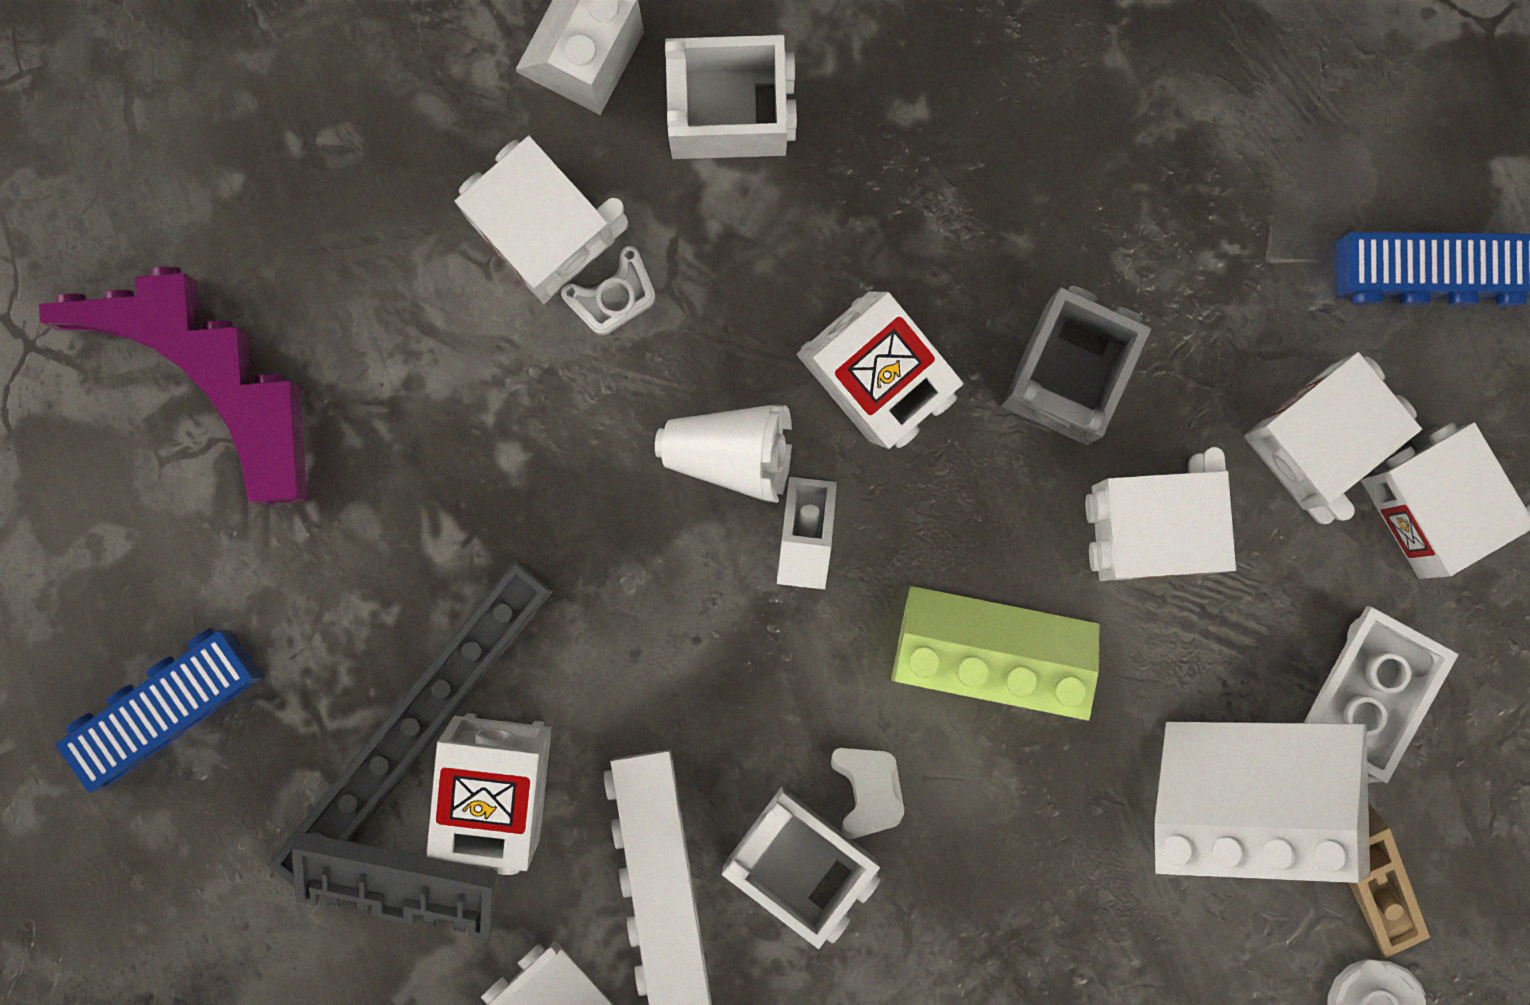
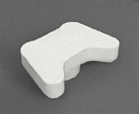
M632 246L622 249L617 273L594 288H583L575 284H567L561 290L563 300L598 335L609 334L650 308L655 302V292L639 252Z
M836 749L832 754L831 766L835 771L846 776L851 781L855 800V809L843 820L841 826L842 834L848 839H854L896 827L900 824L904 815V806L894 756L885 751Z

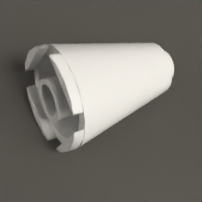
M775 404L670 419L667 421L664 429L659 428L657 431L655 454L656 457L662 458L665 468L766 502L777 503L779 501L777 494L783 495L786 487L791 460L792 444H786L785 436L783 435V429L792 430L790 411L786 405Z

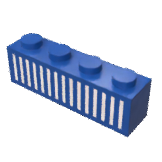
M1349 232L1336 241L1337 298H1352V305L1356 306L1382 304V298H1400V305L1402 306L1429 305L1430 298L1448 299V305L1454 307L1478 305L1479 299H1496V306L1499 307L1527 305V299L1530 298V234Z
M209 628L199 633L187 643L190 649L187 653L176 660L169 656L159 661L147 670L146 673L149 679L135 689L131 684L119 689L106 699L109 707L95 717L91 712L87 713L65 728L68 736L55 745L88 793L104 790L264 678L231 630H218L214 632L212 628Z

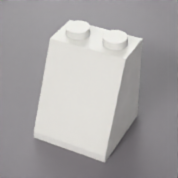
M552 0L522 56L516 72L601 115L644 34L638 0Z

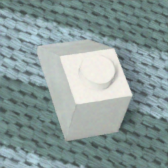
M789 477L777 584L825 590L832 545L837 482Z

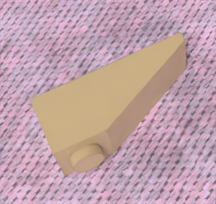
M1368 802L1370 877L1359 883L1348 882L1382 954L1387 958L1430 938L1391 830Z

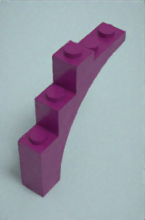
M156 267L151 269L150 276L135 277L136 296H134V291L131 290L105 291L104 299L86 300V295L60 294L55 296V303L39 304L40 323L54 330L96 331L129 338L153 348L179 366L209 397L228 427L242 463L248 502L262 505L308 501L300 386L290 381H285V375L282 374L255 376V384H252L248 333L238 327H233V322L227 320L204 322L203 329L200 330L197 281L187 274L181 273V268Z

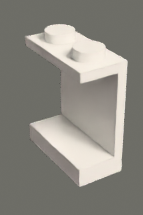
M556 940L546 949L540 943L535 945L517 963L523 970L508 983L502 976L481 996L486 1005H614Z

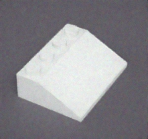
M1166 722L1155 815L1156 874L1359 883L1370 877L1366 724Z

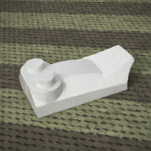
M1366 606L1362 615L1350 625L1347 633V643L1304 723L1366 724L1368 783H1388L1459 654L1377 609Z

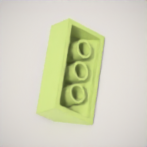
M909 586L891 681L1089 721L1099 673L1100 624Z

